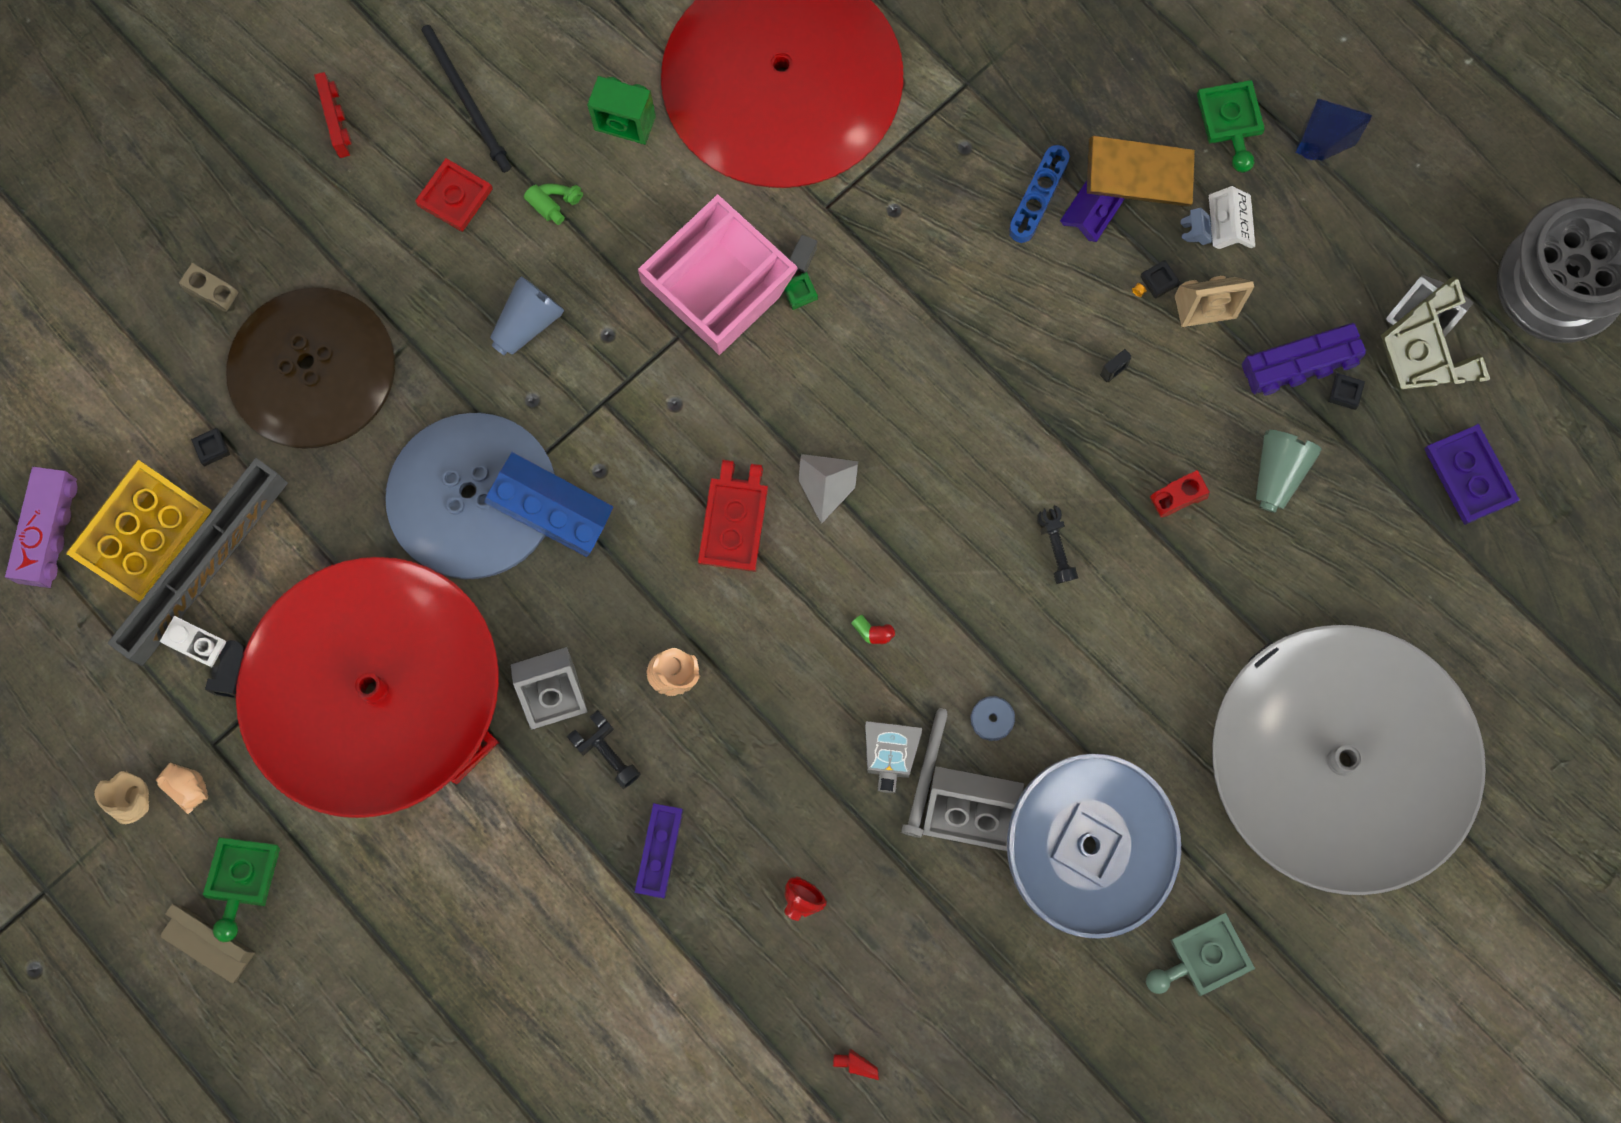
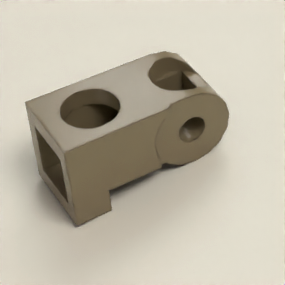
M191 263L179 282L185 293L207 303L209 302L225 312L228 311L239 294L231 285L194 263Z

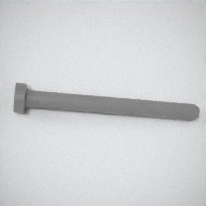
M939 708L936 711L908 825L904 824L901 833L912 837L921 838L923 829L919 827L948 715L947 710Z

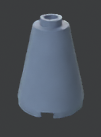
M521 276L516 281L490 336L494 341L491 346L504 356L507 352L513 355L562 316L565 310Z

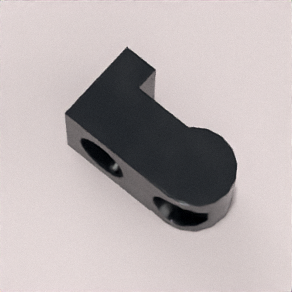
M235 640L226 642L219 654L220 664L216 679H207L206 691L216 696L236 698V684L246 646Z

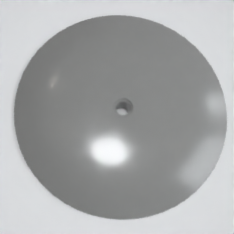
M1353 625L1320 626L1296 632L1269 645L1258 653L1232 682L1218 711L1213 733L1212 762L1215 782L1226 813L1237 832L1248 846L1274 869L1292 880L1325 892L1343 895L1378 894L1402 888L1422 879L1445 863L1458 849L1468 835L1481 805L1486 772L1485 751L1481 732L1469 702L1455 681L1434 659L1405 640L1379 630ZM1276 647L1279 649V651L1256 669L1254 665ZM1341 752L1350 757L1351 763L1349 767L1341 764L1339 760Z

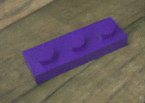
M653 803L634 893L665 899L683 809Z

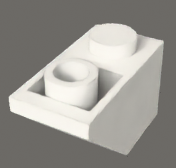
M174 616L159 642L196 661L213 667L227 641Z

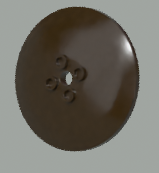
M329 288L298 289L281 294L264 303L240 327L228 354L226 366L227 386L233 405L239 415L254 431L264 438L292 448L325 447L341 442L358 433L378 414L386 402L393 384L395 355L387 329L375 312L365 303L347 293ZM313 357L314 363L310 368L302 369L300 367L301 361L304 358Z

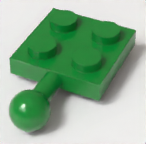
M1252 80L1198 89L1197 99L1209 144L1232 140L1235 155L1232 159L1233 168L1241 173L1248 172L1254 166L1255 160L1252 153L1246 151L1243 138L1262 135L1265 130Z
M219 837L203 896L207 899L227 901L223 918L219 919L213 927V935L218 941L229 942L237 936L238 925L235 922L239 903L265 906L280 852L278 845Z

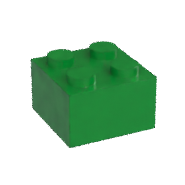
M598 76L587 104L594 130L646 145L656 118L651 91L639 84L629 85L622 83L614 77L605 78Z

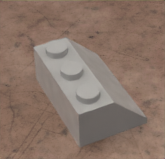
M935 766L923 835L1007 851L1009 822L1017 800L1023 792L1024 783Z

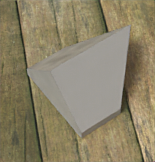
M801 454L799 483L821 524L855 489L858 461Z

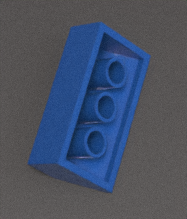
M511 452L499 472L484 503L585 557L591 553L613 510L612 505Z

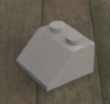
M567 647L511 664L513 685L531 730L587 713L578 676Z

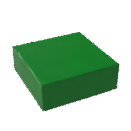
M807 272L792 278L784 290L792 310L818 300V295Z

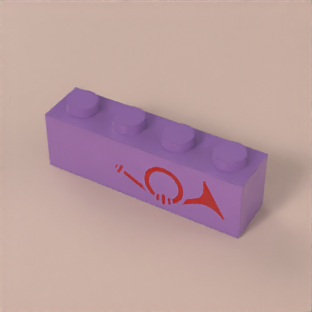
M32 467L5 578L17 584L51 588L52 580L56 578L58 572V555L64 547L63 535L65 526L68 525L71 518L70 506L72 498L77 493V479L68 472Z

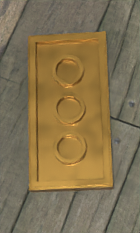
M1092 136L1089 138L1087 193L1190 206L1193 204L1195 150Z

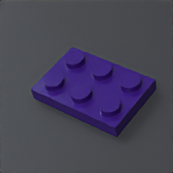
M1479 424L1430 444L1424 449L1464 525L1513 505L1520 500Z

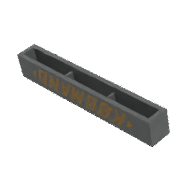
M255 458L107 644L130 661L143 666L161 644L159 641L173 617L181 618L288 482L273 469Z

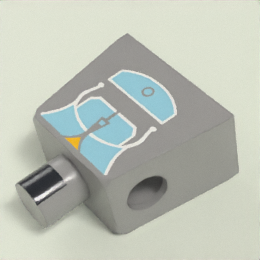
M866 721L867 773L879 775L877 791L895 793L897 777L909 778L922 734V728Z

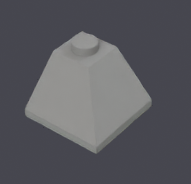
M1421 275L1387 316L1386 320L1394 325L1444 283ZM1464 296L1465 303L1437 315L1444 337L1474 304L1466 296Z

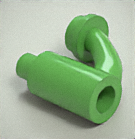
M548 183L540 186L536 184L531 186L525 192L524 199L547 221L553 220L557 225H560L565 217L560 213V206L549 195L564 196L563 200L571 205L577 204L583 197L581 188L578 185L568 187Z

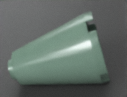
M1271 429L1269 431L1266 430L1263 438L1255 499L1260 502L1259 508L1276 513L1277 509L1283 510L1319 457L1322 448L1308 440L1304 443L1297 439L1298 436Z

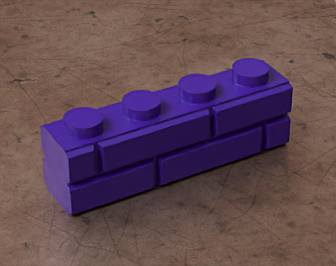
M1350 323L1246 356L1242 363V368L1246 378H1248L1252 393L1263 392L1264 396L1279 391L1280 386L1290 384V387L1301 385L1307 381L1306 378L1316 375L1317 379L1324 378L1332 374L1333 369L1343 367V370L1352 369L1360 364L1359 361L1366 354V349L1359 338L1360 335L1355 323Z

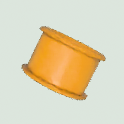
M1137 283L1132 288L1133 293L1137 297H1142L1147 291L1141 283Z

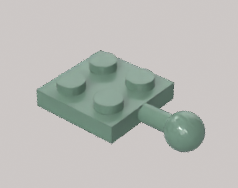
M1223 913L1171 939L1170 941L1181 963L1166 971L1161 969L1150 971L1146 977V985L1151 992L1162 994L1169 989L1172 981L1188 974L1198 996H1202L1254 970L1255 967L1227 914Z

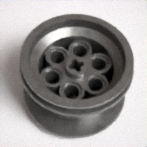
M1575 197L1559 200L1540 210L1530 220L1524 232L1511 242L1503 255L1498 269L1497 290L1505 312L1518 327L1544 341L1572 343L1597 335L1616 320L1621 313V210L1593 198ZM1564 242L1569 243L1572 248L1568 247ZM1596 280H1599L1603 286H1600Z

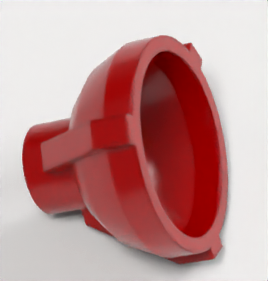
M797 876L787 881L784 895L788 904L784 913L790 919L799 921L802 916L807 917L824 909L827 901L818 888Z

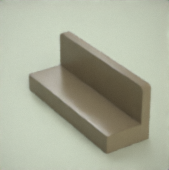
M172 904L165 913L171 920L161 933V938L230 983H236L255 952L235 939L229 942L218 941L213 935L214 926L183 905Z

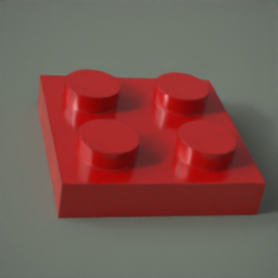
M445 158L417 197L415 203L418 207L463 232L491 193L493 187L487 181Z

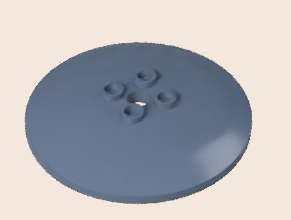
M466 413L450 416L427 426L406 444L396 458L388 478L386 511L391 529L397 541L415 561L443 576L458 579H479L494 576L511 569L526 559L538 547L545 537L544 534L484 503L488 492L511 452L555 475L545 450L527 430L513 421L500 416L485 413ZM467 485L476 487V493L471 498L462 497V490Z
M1083 754L1062 759L1048 766L1023 790L1013 809L1009 822L1007 855L1010 872L1020 895L1031 910L1043 921L1062 932L1074 936L1109 938L1124 934L1142 925L1165 902L1173 888L1179 870L1181 836L1178 820L1168 797L1150 775L1138 766L1115 756ZM1089 836L1096 843L1095 850L1090 854L1083 848L1084 840Z

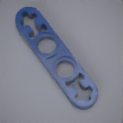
M1054 145L1045 152L1011 221L1009 232L1012 239L1016 242L1024 243L1033 237L1067 169L1070 156L1067 149L1063 146ZM1058 155L1061 159L1057 162L1053 171L1050 169L1052 160ZM1048 177L1052 180L1053 185L1049 188H1042L1038 184V179ZM1029 200H1037L1041 204V209L1031 211L1027 208L1026 203ZM1025 217L1028 218L1026 230L1023 233H1019L1018 227L1022 225Z

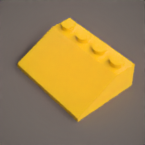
M136 460L67 550L66 554L140 602L197 532L212 510L140 460Z

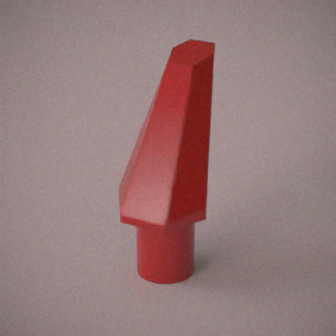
M849 1049V1055L834 1054L833 1067L849 1068V1073L879 1080L878 1068L852 1049Z

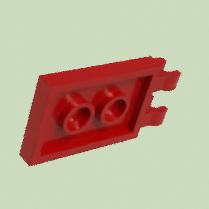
M722 460L720 479L711 478L698 563L756 572L768 494V486L760 485L763 468L762 465L751 464L748 480L733 479L734 461Z

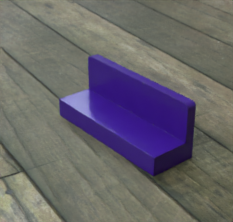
M1086 180L1060 222L1063 226L1078 227L1088 241L1097 242L1125 198L1088 194Z

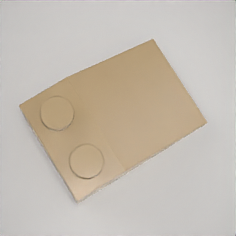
M1217 276L1206 282L1198 283L1197 280L1184 282L1179 286L1175 294L1181 327L1237 319L1254 288L1253 281L1238 277L1226 278L1225 276Z

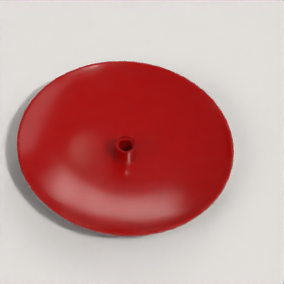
M695 0L683 13L667 42L661 68L662 96L667 114L678 136L692 153L712 169L737 181L769 188L806 186L833 178L850 169L865 158L883 139L895 118L903 89L902 54L891 25L871 0ZM782 67L787 69L785 71H777L778 68Z
M370 557L337 563L309 575L285 592L270 607L252 633L244 651L236 684V709L240 732L247 751L264 777L277 790L302 806L320 813L348 818H367L392 814L412 807L440 791L466 767L477 752L491 724L497 703L499 688L497 652L487 623L476 605L466 593L442 574L426 566L397 558ZM372 682H376L375 690L372 693L366 694L367 686Z

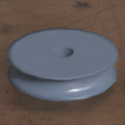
M989 696L979 700L971 713V725L975 733L989 741H997L1006 737L1012 731L1015 723V712L1012 706L1005 699L997 696ZM995 715L997 721L991 722L989 716Z

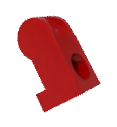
M1196 470L1167 484L1166 487L1153 493L1150 499L1162 518L1191 504L1208 499L1210 491L1199 471Z

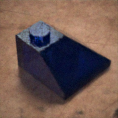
M1317 99L1304 124L1295 153L1301 154L1309 160L1317 159L1323 161L1357 144L1372 115Z

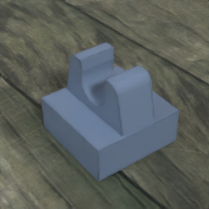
M1202 208L1190 210L1191 215L1181 219V225L1184 228L1192 226L1190 232L1182 234V238L1186 242H1199L1202 245L1213 243L1210 216Z

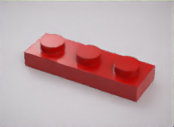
M325 72L314 74L332 146L339 158L350 156L348 145H351L352 141L347 128L343 129L342 121H345L346 118L341 104L337 105L336 97H339L335 81L328 79Z

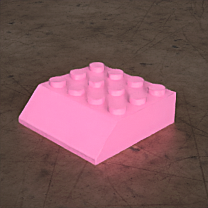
M717 194L638 268L641 282L720 355L779 299L798 268Z

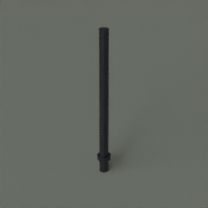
M431 25L423 26L421 29L423 35L488 146L491 159L497 162L503 173L508 172L512 166L506 158V150L498 144Z

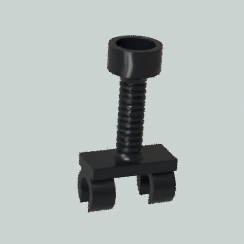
M1054 505V510L1049 509L1052 520L1047 518V512L1044 508L1042 512L1038 513L1037 522L1043 527L1040 529L1041 535L1047 533L1050 535V543L1053 546L1052 549H1054L1056 563H1058L1057 571L1053 575L1056 584L1078 579L1079 577L1076 567H1071L1067 564L1066 553H1064L1062 539L1059 536V530L1065 525L1064 521L1060 522L1062 517L1060 508Z
M597 710L590 718L600 730L587 741L576 730L572 731L567 738L583 756L593 747H596L611 767L617 771L615 781L622 789H625L634 783L641 773L633 764L625 765L619 756L613 752V749L604 741V738L614 728Z

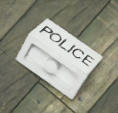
M1233 186L1209 194L1213 247L1221 249L1235 243L1243 244L1249 248L1255 247L1251 195Z

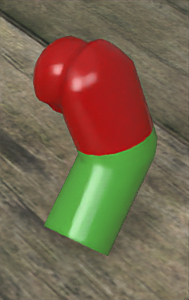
M863 615L858 616L851 623L861 637L869 644H886L895 636V630L891 625L871 626Z

